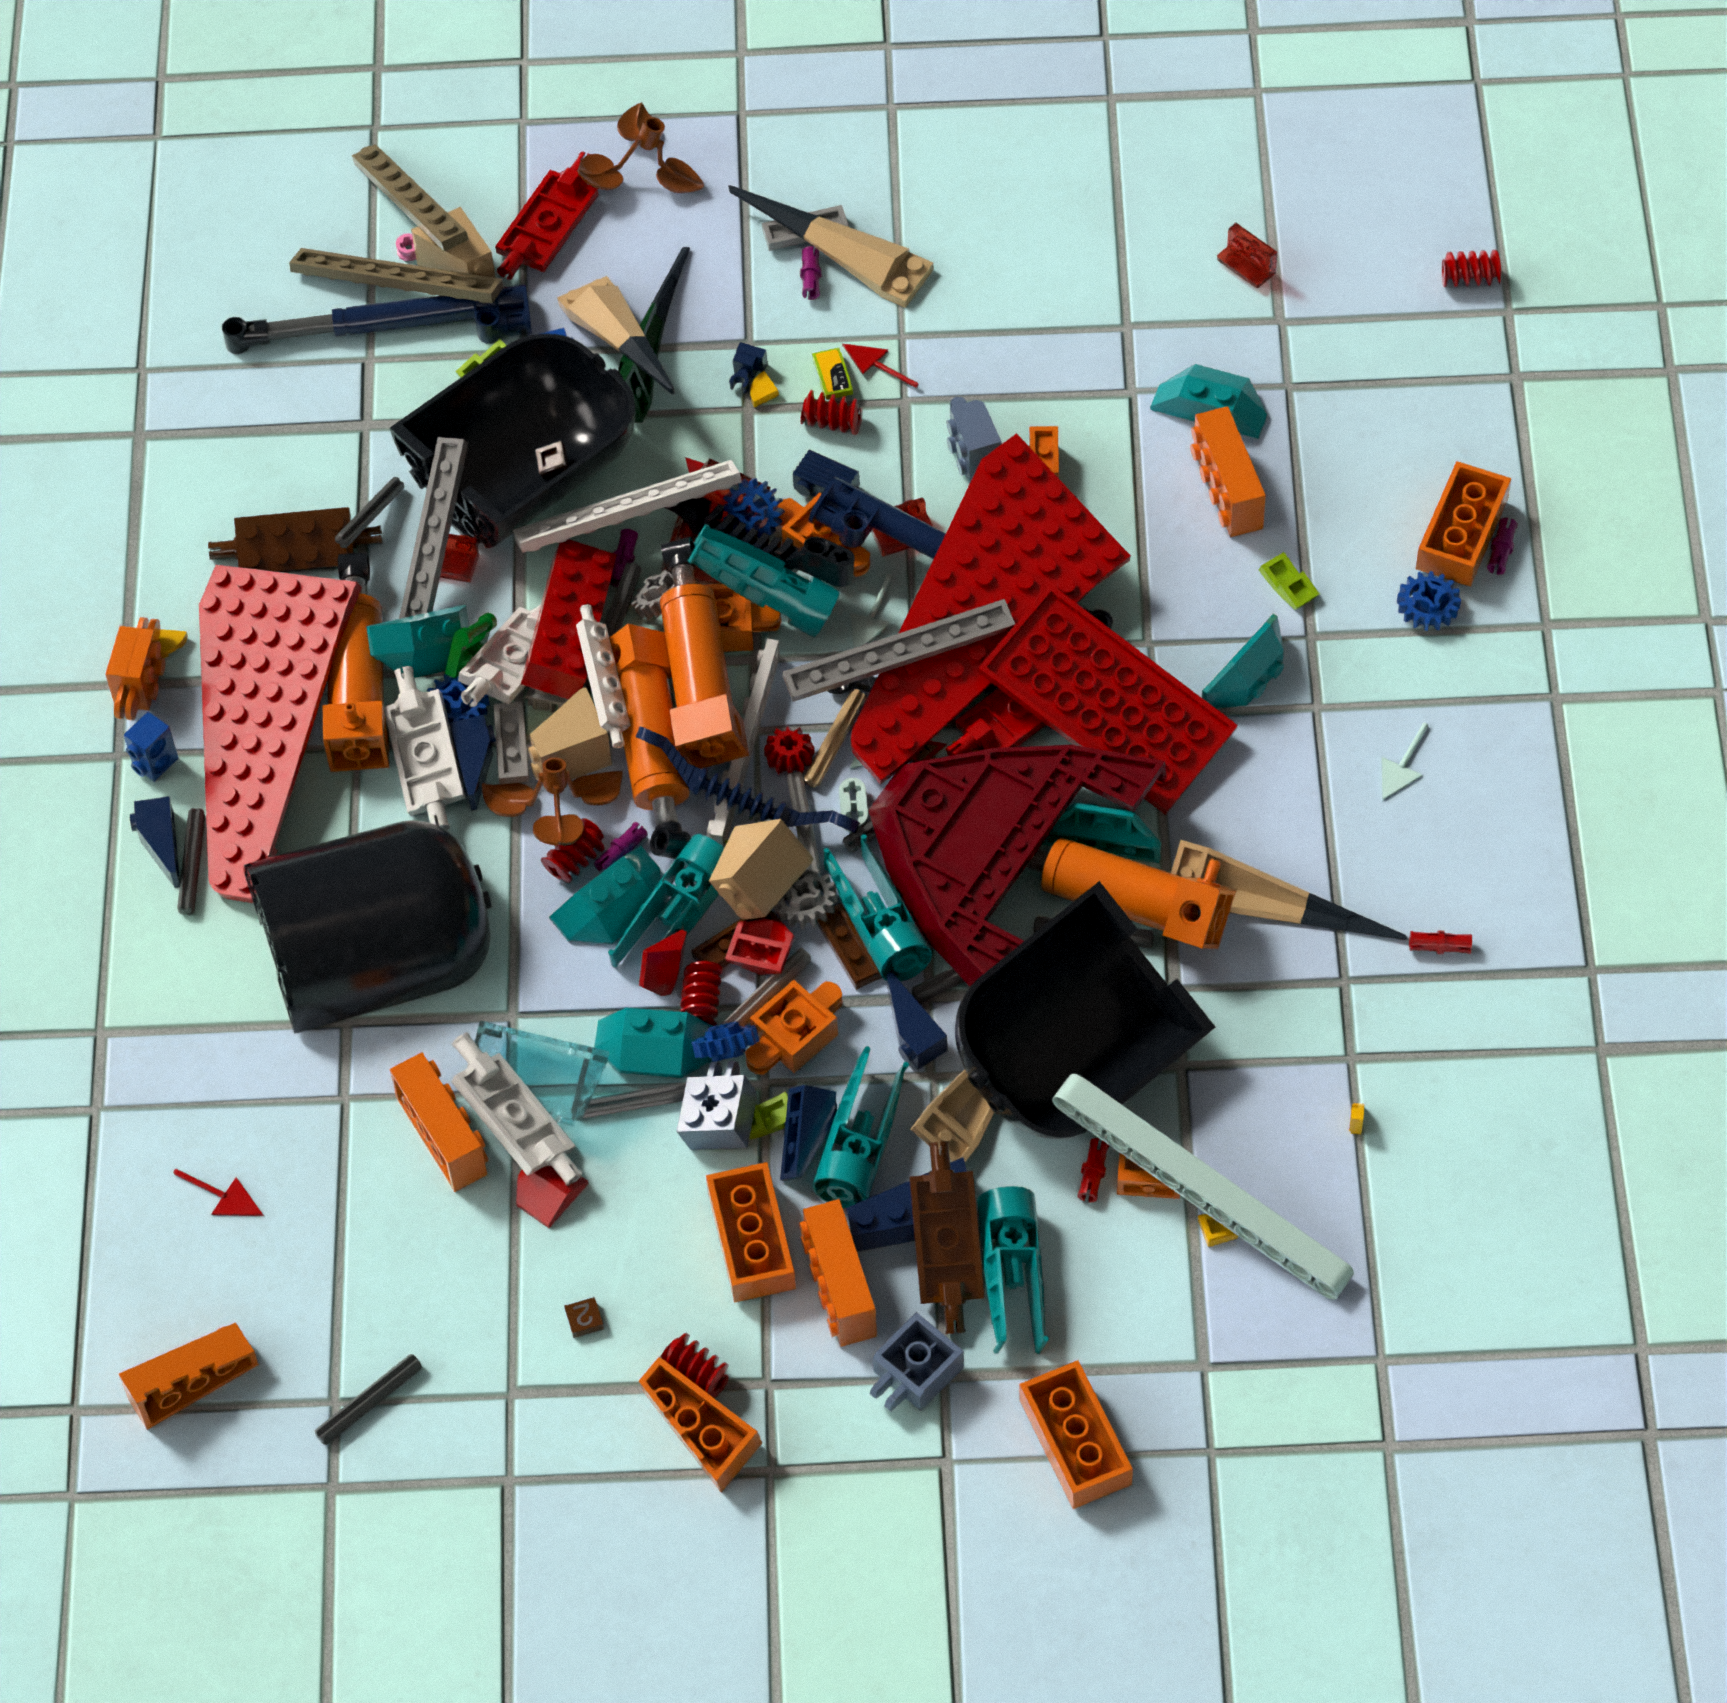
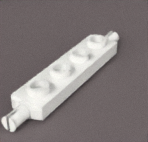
M582 605L580 607L582 620L576 624L600 727L610 733L613 748H621L625 745L622 732L631 725L606 624L599 623L594 619L591 605Z

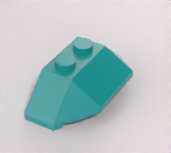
M1198 364L1192 365L1161 383L1150 406V410L1194 422L1195 414L1228 406L1239 433L1259 439L1267 419V412L1249 378Z
M467 605L366 626L370 655L380 660L394 672L400 668L401 673H404L403 667H412L414 678L445 671L454 633L460 628L469 627Z
M1273 613L1202 690V698L1216 709L1247 706L1254 698H1259L1263 694L1267 683L1272 678L1276 679L1284 669V649L1277 615Z
M1073 803L1070 805L1042 843V845L1053 846L1057 839L1062 837L1123 858L1159 864L1161 860V842L1136 812L1133 813L1121 808H1105L1096 804Z
M640 846L621 857L578 890L550 915L549 919L567 941L612 944L623 936V933L639 912L640 907L655 889L656 884L660 881V868L645 849Z
M626 1007L598 1020L594 1049L619 1073L682 1078L701 1068L706 1063L713 1062L712 1057L709 1056L695 1058L691 1043L695 1039L706 1035L705 1032L708 1031V1028L713 1026L688 1012Z

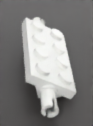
M541 605L531 611L519 607L459 672L458 681L469 686L461 693V699L465 704L468 705L474 699L470 706L475 707L484 695L487 694L509 705L523 690L525 685H521V680Z
M405 666L403 667L404 673H401L400 668L394 672L400 691L398 699L394 704L383 708L407 813L410 816H414L427 811L430 823L440 827L443 826L445 830H448L450 825L444 806L467 797L443 695L439 689L430 692H421L417 689L413 668Z
M468 1032L458 1036L453 1041L452 1046L457 1049L468 1065L464 1071L456 1074L451 1082L528 1176L545 1166H552L563 1179L566 1186L577 1181L581 1177L582 1172L567 1156V1154L572 1152L575 1144L500 1053L492 1057L487 1052L483 1053Z

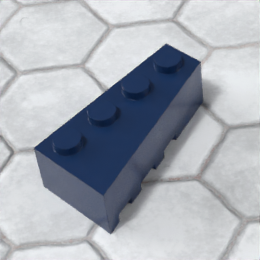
M963 1157L950 1162L951 1170L954 1169V1173L967 1172ZM909 1181L846 1208L847 1223L857 1252L915 1241Z

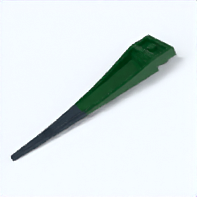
M682 247L639 325L657 358L670 304L690 247ZM623 355L619 362L618 371L629 385L634 396L635 423H643L652 404L654 379Z

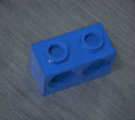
M150 712L143 715L124 734L127 745L126 751L130 755L132 762L131 767L141 777L147 776L155 782L179 759L170 727Z

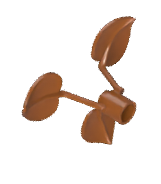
M642 102L628 109L617 123L619 134L628 141H635L621 161L614 166L608 157L601 154H590L581 160L577 170L579 176L589 185L602 190H613L623 183L624 178L618 170L623 167L638 145L645 150H652L657 147L658 165L661 168L657 170L656 178L664 188L674 193H689L704 188V183L698 174L682 160L671 157L665 162L663 161L662 147L664 141L660 139L665 125L660 119L652 117Z
M549 758L542 764L543 773L538 774L539 780L534 791L528 785L520 783L502 785L482 783V794L486 805L492 812L504 817H515L524 814L526 806L531 807L534 805L543 785L547 792L554 794L555 816H543L537 819L533 825V834L536 839L545 844L566 846L574 844L582 837L584 826L582 820L577 815L567 814L561 816L559 793H562L568 784L572 795L575 798L581 797L585 804H609L617 799L620 793L623 771L590 774L578 777L572 781L570 771H567L566 762L561 758Z

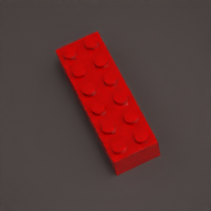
M570 539L558 544L552 559L521 685L566 699H570L583 688L587 677V669L576 624L582 620L580 607L586 604L591 605L594 619L600 623L617 554Z

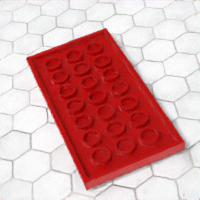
M1052 584L1044 590L978 667L977 671L1073 745L1165 761L1167 780L1164 784L1156 780L1144 797L1146 801L1165 815L1238 727L1235 722Z

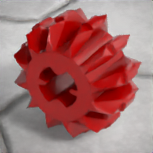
M788 725L783 732L776 728L775 736H768L766 740L767 745L764 748V756L767 759L769 768L776 767L778 775L784 771H787L788 774L793 773L795 770L803 773L804 766L811 765L813 754H815L810 735L803 734V730L800 727L795 731H791Z

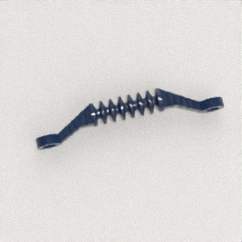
M641 726L635 736L663 750L693 792L692 795L697 796L703 789L705 790V801H708L714 794L716 795L715 805L719 806L725 799L727 800L726 810L730 811L737 804V815H741L748 809L749 820L760 814V822L767 821L768 818L771 820L781 819L787 827L830 822L853 833H856L860 822L833 810L800 813L787 807L785 802L774 808L773 797L766 803H762V792L755 799L751 798V787L742 794L740 793L741 783L738 782L733 789H730V778L728 777L722 784H719V773L708 779V769L704 767L702 770L688 764L667 737Z

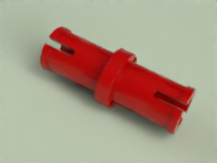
M1438 930L1437 933L1410 931L1409 951H1435L1436 954L1442 955L1444 952L1471 954L1472 934L1445 933L1444 930Z
M1093 1138L1089 1142L1087 1160L1082 1164L1081 1173L1083 1177L1077 1194L1080 1200L1085 1201L1087 1190H1090L1088 1199L1090 1203L1096 1202L1098 1199L1100 1181L1105 1177L1106 1173L1104 1163L1110 1146L1102 1141L1100 1150H1097L1099 1138Z

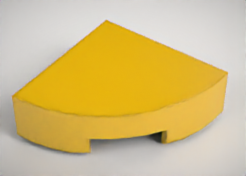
M765 371L755 377L750 387L751 402L754 408L779 396L777 387Z
M160 629L158 642L161 644V657L166 658L169 656L168 654L176 651L178 648H182L188 638L187 632Z
M1363 1103L1352 1104L1350 1134L1361 1135L1365 1106Z
M1208 1214L1198 1215V1223L1208 1247L1238 1239V1235Z

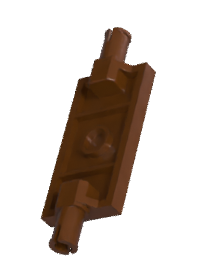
M349 507L234 518L236 535L234 540L208 542V549L217 550L209 551V558L214 560L236 557L238 567L273 572L338 567V554L354 553L357 545L383 544L381 535H378L382 534L381 525L366 527L347 548H341L340 544L335 542V537L351 521Z
M949 1141L940 1142L941 1155H939L938 1142L929 1143L932 1171L929 1172V1175L909 1176L920 1304L940 1303V1306H944L945 1334H955L954 1320L956 1321L957 1333H965L963 1304L966 1303V1300L984 1298L973 1171L954 1173V1169L951 1170Z

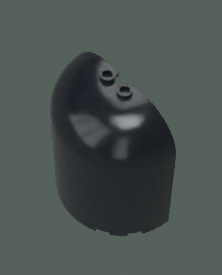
M536 334L520 338L508 344L390 427V431L400 456L405 455L407 462L412 467L409 472L420 489L425 487L427 489L438 437L464 439L469 443L451 526L472 543L478 545L482 542L485 548H493L513 534L514 529L527 524L609 465L622 453L633 432L635 401L629 385L624 381L620 372L611 368L606 371L604 369L606 367L605 361L598 353H592L583 344L567 336ZM562 441L566 447L569 468L563 472L543 478L539 474L535 450Z
M416 820L396 822L244 864L243 866L260 926L263 925L274 960L277 981L294 1034L455 988L469 980L479 970L487 956L490 946V925L487 909L492 908L488 892H482L480 882L483 881L480 867L478 864L473 865L467 851L458 839L438 825Z
M1100 881L980 976L966 991L956 1015V1046L970 1083L987 1101L993 1112L1001 1115L1017 1128L1043 1138L1064 1139L1088 1131L1061 1112L1052 1101V1098L1071 1074L1083 1077L1122 1105L1216 1028L1180 981L1175 979L1167 984L1130 938L1138 930Z

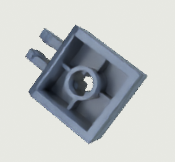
M955 396L950 402V420L946 421L950 437H947V444L951 454L956 453L958 458L956 463L960 475H965L970 484L981 459L1000 446L1002 441L984 402L979 400L967 402L965 398Z
M729 1061L727 1063L725 1076H721L722 1067L720 1062H711L706 1077H687L676 1132L690 1150L748 1147L757 1096L756 1090L746 1076L740 1075L738 1062Z
M916 1312L876 1351L873 1357V1370L881 1378L873 1385L869 1394L877 1399L891 1386L895 1391L885 1402L884 1406L888 1410H894L906 1398L921 1411L964 1368V1351Z

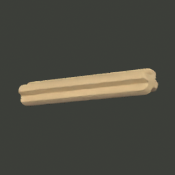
M854 689L849 693L805 774L804 782L810 787L815 788L821 784L863 706L866 695L860 690Z

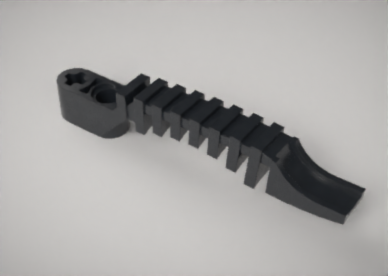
M704 497L688 499L679 502L673 507H664L680 516L687 523L693 534L699 535L704 525L707 524L711 529L733 536L785 562L784 567L794 573L800 570L835 587H846L853 581L855 555L850 550L827 539L810 537L805 540L804 546L797 548L793 546L794 540L788 537L781 546V538L775 536L769 544V535L763 533L757 539L758 531L753 528L746 535V524L741 521L733 529L735 516L730 513L722 522L724 506L718 503L710 513L712 501Z

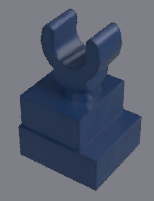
M742 342L739 343L732 360L734 375L729 380L730 389L733 390L737 383H743V393L746 394L749 391V378L754 379L757 372L765 371L768 365L766 349Z

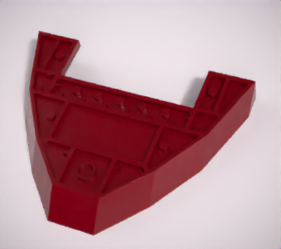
M1076 745L991 748L904 764L896 771L868 811L887 872L900 896L904 899L921 933L928 943L970 987L980 976L1024 942V940L991 924L988 920L1080 789L1084 787L1134 813L1156 780L1163 784L1167 780L1165 761Z

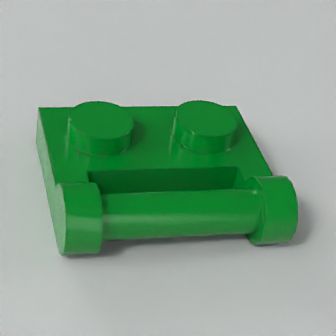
M492 613L483 614L479 617L478 622L468 628H460L454 633L445 670L446 675L453 678L458 677L459 672L488 642L490 631L497 626V619Z

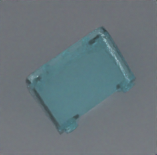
M481 1020L475 1038V1043L483 1053L487 1052L490 1057L498 1053L503 1056L548 1113L557 1116L556 1122L574 1126L575 1120L582 1121L606 1067L609 1051Z

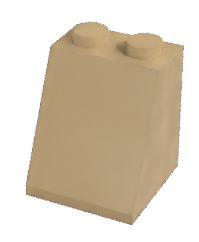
M461 207L448 212V214L466 230L469 240L451 249L443 251L420 227L417 226L411 229L418 266L495 278L492 252Z
M586 687L575 693L530 734L532 746L528 747V752L533 762L530 765L536 780H539L538 774L543 773V762L549 758L563 759L567 764V771H570L571 780L612 765L608 733L600 727L596 707Z
M781 819L735 826L709 882L742 920L766 917L810 866L814 858Z

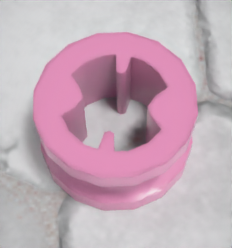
M403 234L396 240L398 257L403 261L416 260L412 234ZM411 245L412 249H406L405 246Z

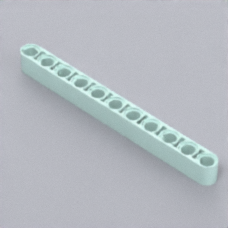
M1071 1074L1052 1098L1054 1105L1065 1115L1326 1298L1337 1299L1354 1275L1352 1267L1340 1257L1083 1077Z

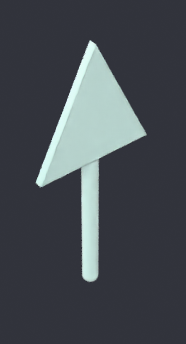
M887 574L869 617L850 613L854 648L868 644L891 624L887 621L874 619L892 579L891 574Z
M1427 723L1422 724L1400 764L1382 757V801L1422 776V774L1405 766L1428 728Z

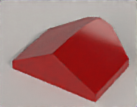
M770 919L750 922L740 921L736 926L725 960L758 975L782 974L795 936L779 921Z
M680 930L643 950L639 986L660 996L671 995L683 965L686 931Z
M545 1166L528 1176L521 1170L517 1178L516 1206L547 1228H550L586 1188L589 1182L581 1176L577 1181L566 1186L563 1179L552 1166Z

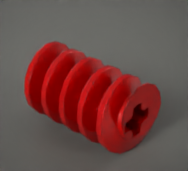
M1481 250L1478 258L1475 251H1470L1467 259L1463 251L1457 253L1456 259L1450 251L1446 253L1445 259L1442 260L1443 287H1447L1449 279H1452L1455 287H1458L1460 279H1463L1467 287L1470 284L1471 278L1475 279L1477 286H1480L1482 278H1486L1488 286H1491L1494 277H1497L1500 285L1501 260L1497 250H1492L1490 257H1488L1485 250Z
M810 390L803 403L800 421L803 424L807 420V424L811 427L818 422V427L824 429L829 424L831 431H835L840 426L842 433H847L851 428V433L857 435L862 422L863 408L858 407V400L854 398L851 405H847L846 396H843L840 403H836L835 394L831 395L829 401H825L824 392H821L818 399H815L814 391Z
M586 818L581 819L584 830L582 837L577 842L566 846L557 845L555 849L548 851L547 857L541 858L542 865L551 875L569 884L572 882L569 872L576 876L581 873L577 864L584 868L589 865L585 856L594 860L597 855L593 849L595 848L599 852H603L605 849L602 843L604 839L602 831L595 823Z
M697 961L685 967L680 1012H688L712 1026L717 1025L714 1018L718 1016V1009L716 1008L719 1006V999L717 997L721 992L718 986L722 983L720 977L723 973L722 966L711 961Z
M684 1333L665 1348L660 1358L715 1399L728 1383L729 1376L726 1372L729 1365L724 1362L719 1367H716L719 1357L713 1355L707 1360L709 1349L705 1347L697 1352L700 1343L694 1340L687 1345L690 1335Z

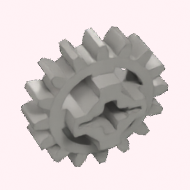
M667 569L659 575L655 574L653 577L647 578L643 582L645 586L637 589L638 594L632 597L634 602L631 605L642 619L646 617L649 620L653 615L657 618L662 614L660 598L669 589L674 588L673 576Z
M807 868L773 907L774 913H778L781 922L788 920L789 927H793L796 923H800L801 929L805 928L806 923H811L813 927H816V920L827 921L826 912H835L833 904L838 903L835 884L830 881L828 874L821 877L820 869L809 873ZM785 900L788 901L790 907L786 905Z

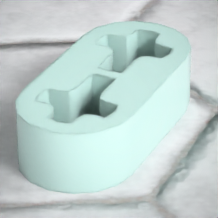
M845 779L839 786L841 814L852 818L851 811L857 810L858 822H860L859 827L868 822L866 787L860 779ZM855 789L856 800L850 801L849 790Z

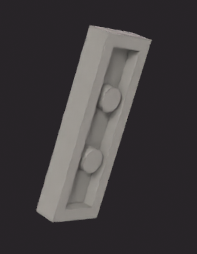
M842 205L808 212L849 227ZM775 220L762 223V231L769 251L807 242Z
M523 701L511 702L509 705L506 703L493 704L499 783L502 785L529 782Z

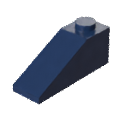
M484 715L449 723L471 811L478 808L482 794V783L486 781L493 757L491 743L496 742L493 726L486 725Z
M170 797L134 801L135 813L130 814L132 831L138 832L142 845L174 888H179L180 874L175 818Z
M892 972L887 974V990L899 1043L898 1051L905 1062H911L919 1070L948 1051L947 1035Z
M808 1085L789 1089L780 1174L781 1181L802 1178L832 1126L837 1112L836 1091Z

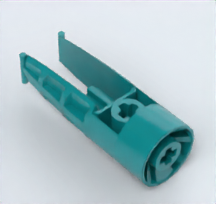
M707 524L704 525L695 540V549L688 559L690 564L694 563L712 578L762 608L767 605L789 617V625L813 638L817 636L826 623L840 593L838 589L814 576L810 580L801 577L785 568V562L733 536L711 529Z
M695 834L692 836L661 880L656 884L655 889L646 902L640 907L639 912L623 933L615 950L610 949L608 951L612 967L618 966L656 917L664 925L672 927L665 938L680 930L686 931L687 937L719 895L718 891L709 882V879L724 850L721 844L705 835Z
M861 835V856L888 908L885 907L878 892L873 893V891H869L867 896L861 899L869 915H865L862 904L829 848H824V869L829 871L844 908L881 977L887 981V974L892 972L902 982L917 976L930 963L932 958L931 949L904 899H902L894 886L892 879L887 875L879 859L868 847L867 836Z
M869 1046L864 1048L856 1061L857 1064L834 1117L812 1186L815 1194L825 1202L840 1199L844 1209L866 1200L870 1196L894 1121L904 1073L909 1067V1063L904 1062L895 1075L874 1139L868 1137L875 1118L870 1115V1111L865 1110L862 1112L858 1110L852 1129L845 1128L871 1050ZM834 1143L841 1145L839 1151H832ZM874 1155L875 1157L873 1163L871 1164L866 1159L868 1156L872 1157Z
M1017 1186L990 1189L977 1198L986 1292L990 1306L991 1323L997 1343L993 1352L998 1354L1007 1340L1001 1263H1003L1005 1287H1010V1289L1024 1286L1022 1263H1026L1024 1269L1035 1352L1040 1354L1049 1338L1045 1336L1044 1281L1035 1194L1030 1189ZM1029 1238V1247H1024ZM991 1239H995V1241H994V1243H993V1250H992V1240H991Z

